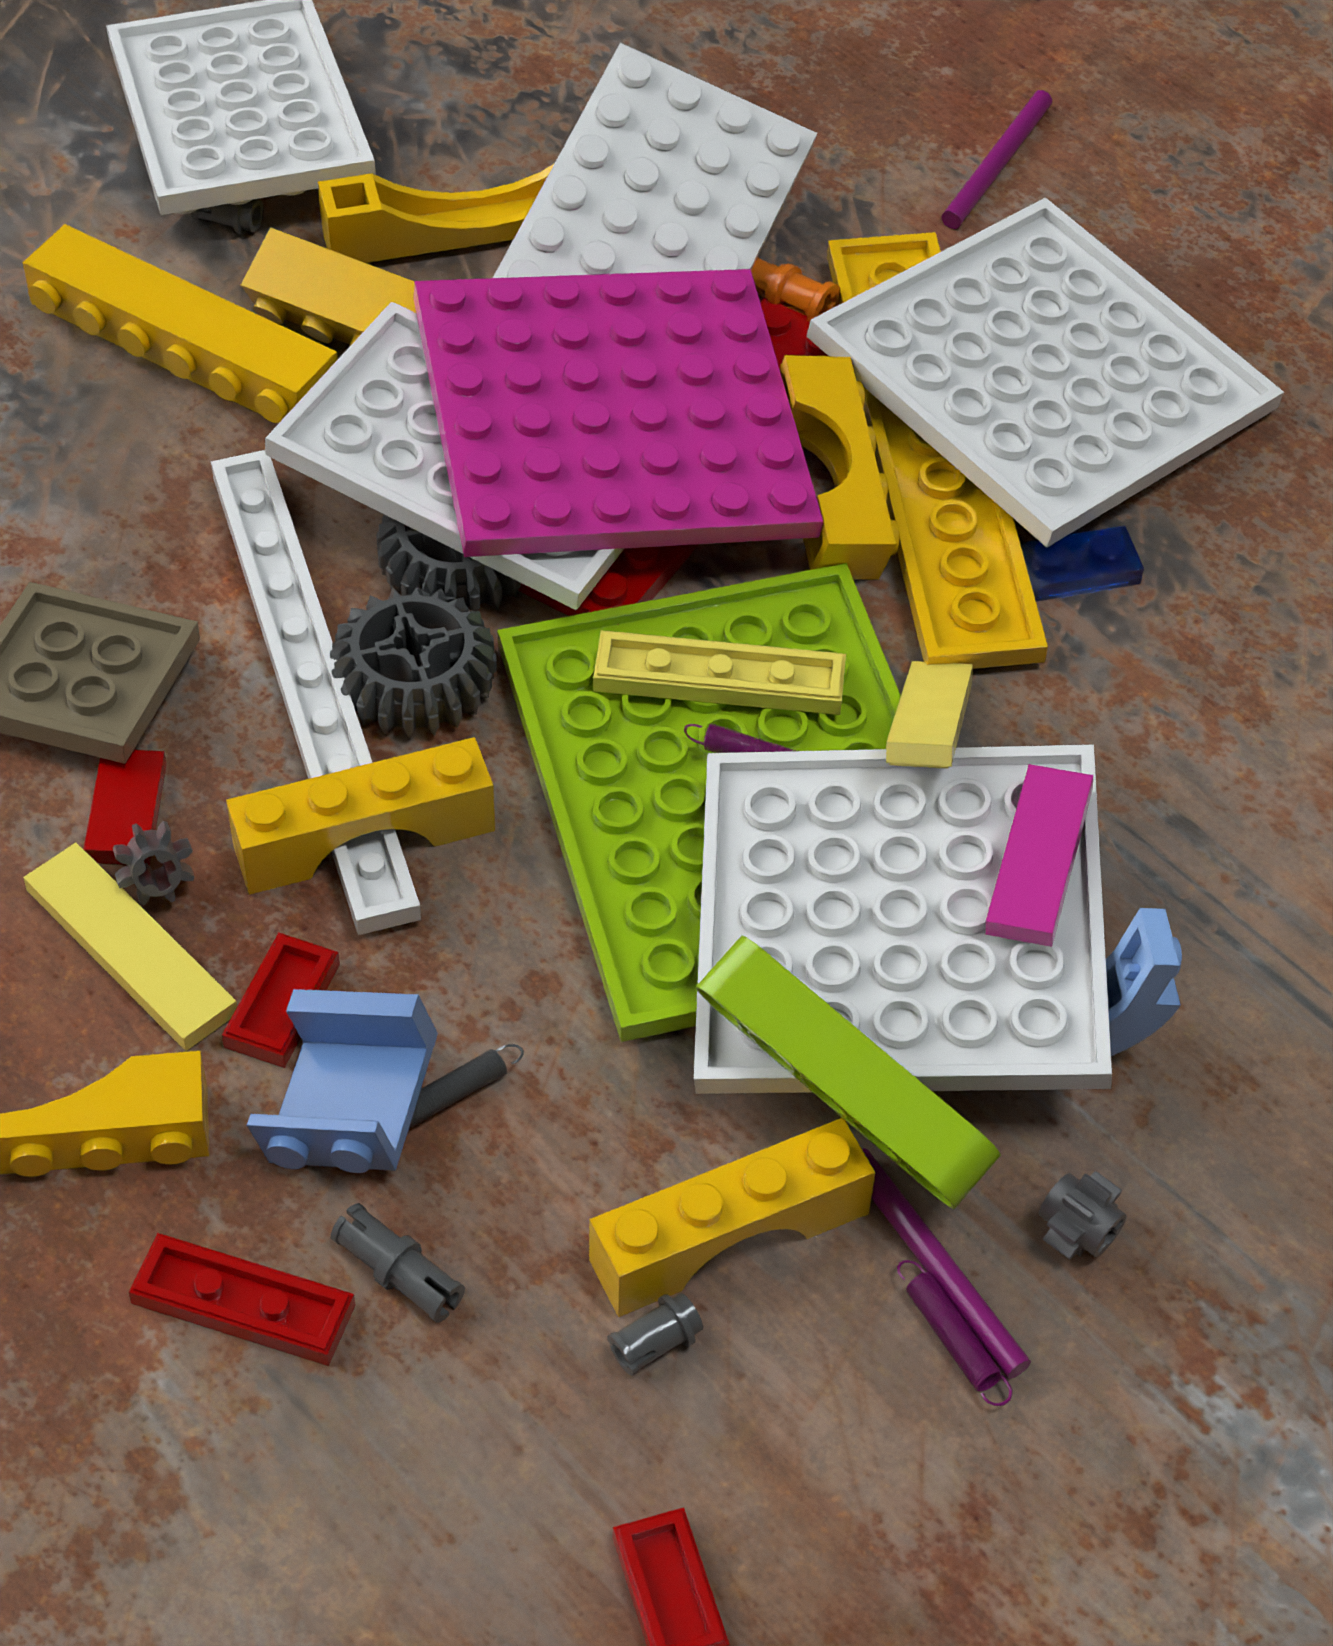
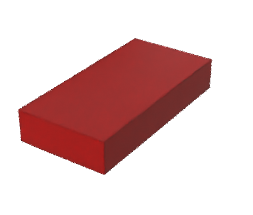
M133 750L126 764L100 758L83 848L97 863L123 864L116 860L113 847L114 845H128L134 837L132 825L138 824L143 831L156 830L167 767L165 751ZM151 856L144 860V863L150 866Z
M278 932L222 1034L224 1048L285 1068L301 1039L286 1012L293 990L326 991L340 966L339 952Z
M684 1507L613 1527V1541L646 1645L730 1646Z

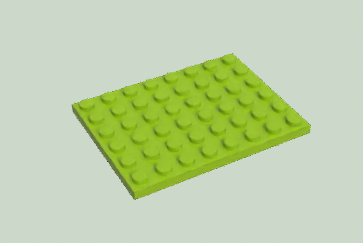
M847 563L497 630L498 648L621 1042L696 1026L697 989L695 987L698 985L707 755L714 752L705 750L704 745L690 740L684 733V727L688 724L701 725L702 728L695 726L687 728L688 735L701 742H704L707 729L713 723L719 725V727L722 726V728L725 727L728 730L731 729L752 737L754 736L755 738L757 737L758 739L760 738L761 740L763 739L764 741L766 740L767 742L769 741L770 743L772 742L796 751L886 749L888 735L901 695ZM603 630L846 654L841 713L840 715L593 691V677L600 632Z

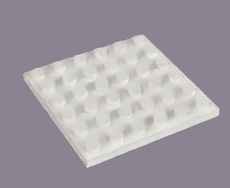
M1047 198L1041 199L811 319L807 337L828 356L850 357L857 381L862 382L863 386L1046 547H1049L1278 408L1284 391Z
M1094 745L956 748L952 767L948 769L893 766L890 763H886V749L708 753L698 984L743 935L765 950L931 1091L1111 1089L1112 1066ZM1029 764L1093 775V791L1052 947L986 935L988 910ZM697 991L694 1058L696 1094L812 1092L722 1016Z

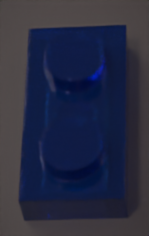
M1126 526L1070 534L1049 547L1044 546L1039 540L1020 543L1036 602L1139 585L1142 581L1144 567Z

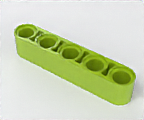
M741 935L695 987L701 996L722 1016L948 1207L955 1209L1001 1156L999 1150L978 1129L746 936Z

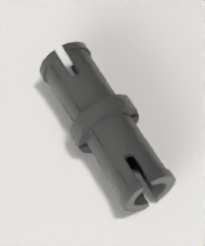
M360 1203L354 1204L346 1210L347 1214L354 1219L352 1224L342 1215L338 1218L333 1226L331 1239L338 1245L341 1244L374 1270V1280L383 1288L389 1290L395 1287L429 1314V1317L436 1323L445 1320L449 1316V1312L442 1307L444 1303H447L453 1310L457 1308L465 1293V1286L459 1281L453 1280L421 1254V1245L412 1237L407 1235L400 1238L368 1213L367 1209Z

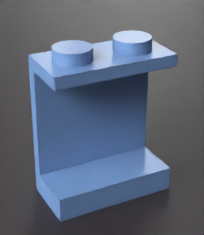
M294 989L286 1012L300 1035L303 1045L279 1115L250 1114L247 1127L269 1163H274L284 1168L300 1169L305 1165L338 1167L352 1173H363L369 1169L396 1171L438 1035L419 994Z

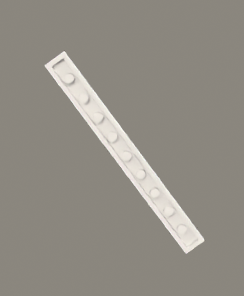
M265 450L211 461L213 479L308 779L373 763L351 696H344L340 690L345 678H333L331 671L334 669V662L337 661L330 658L333 642L271 457L265 455ZM395 829L380 830L360 835L341 844L332 851L358 935L421 920L420 903Z

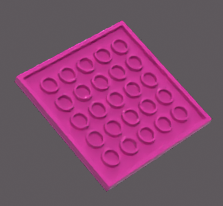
M751 269L415 281L413 299L464 557L819 538L823 525L822 515Z

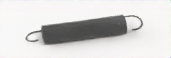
M508 1044L496 1050L490 1049L481 1054V1056L475 1057V1059L421 1088L409 1129L441 1112L444 1108L450 1107L453 1103L455 1104L459 1100L464 1099L467 1095L469 1096L473 1092L478 1091V1089L490 1084V1082L492 1083L498 1077L506 1075L507 1067L498 1051L506 1047H517L521 1054L517 1060L511 1062L513 1065L523 1057V1048L519 1045Z

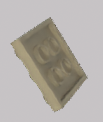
M29 582L0 625V733L126 764L199 642L198 621Z

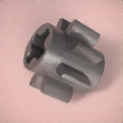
M162 821L157 830L143 831L138 824L132 825L134 837L128 845H114L113 847L116 860L128 865L115 873L119 888L135 884L137 896L142 905L149 901L150 896L159 897L165 895L166 899L170 902L175 901L174 889L178 886L180 880L193 881L195 877L192 868L187 863L180 861L187 858L193 852L188 838L179 839L172 843L171 831L168 823ZM155 855L157 860L163 863V866L152 871L151 867L144 863V860Z
M1094 1171L1091 1176L1084 1174L1081 1180H1078L1070 1173L1064 1175L1048 1193L1039 1210V1216L1048 1222L1047 1226L1050 1227L1043 1240L1069 1260L1075 1253L1078 1256L1082 1255L1084 1250L1094 1257L1100 1256L1115 1240L1126 1221L1127 1215L1117 1208L1118 1205L1115 1203L1122 1190L1097 1171Z

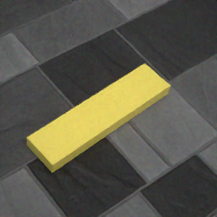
M601 630L593 677V691L840 715L846 654Z
M912 661L888 735L886 763H890L893 766L944 769L952 767L972 687L973 664L927 665L926 662Z
M76 842L23 877L26 890L185 1051L231 1019L237 1008L236 1000L123 888H119L117 882Z

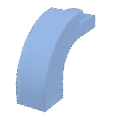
M1139 908L1117 947L1106 958L1111 1056L1134 1046L1153 1034L1181 1006L1174 977L1177 976L1181 967L1182 951L1179 940L1172 936L1166 909Z

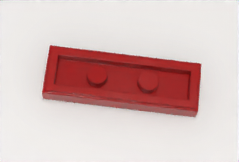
M157 1233L129 1290L131 1304L326 1366L330 1365L356 1306L353 1293L161 1233Z

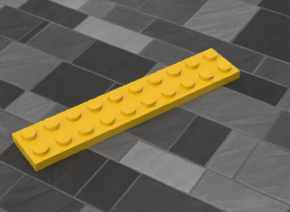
M936 232L828 240L827 260L832 281L841 288L839 305L940 253ZM864 387L865 402L863 409L867 426L873 427L875 431V458L879 473H883L887 479L888 494L886 503L890 519L896 521L899 528V547L897 553L923 662H926L927 665L973 664V669L1045 662L1048 644L1013 517Z

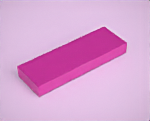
M1028 765L986 918V935L1049 947L1053 946L1093 791V775Z

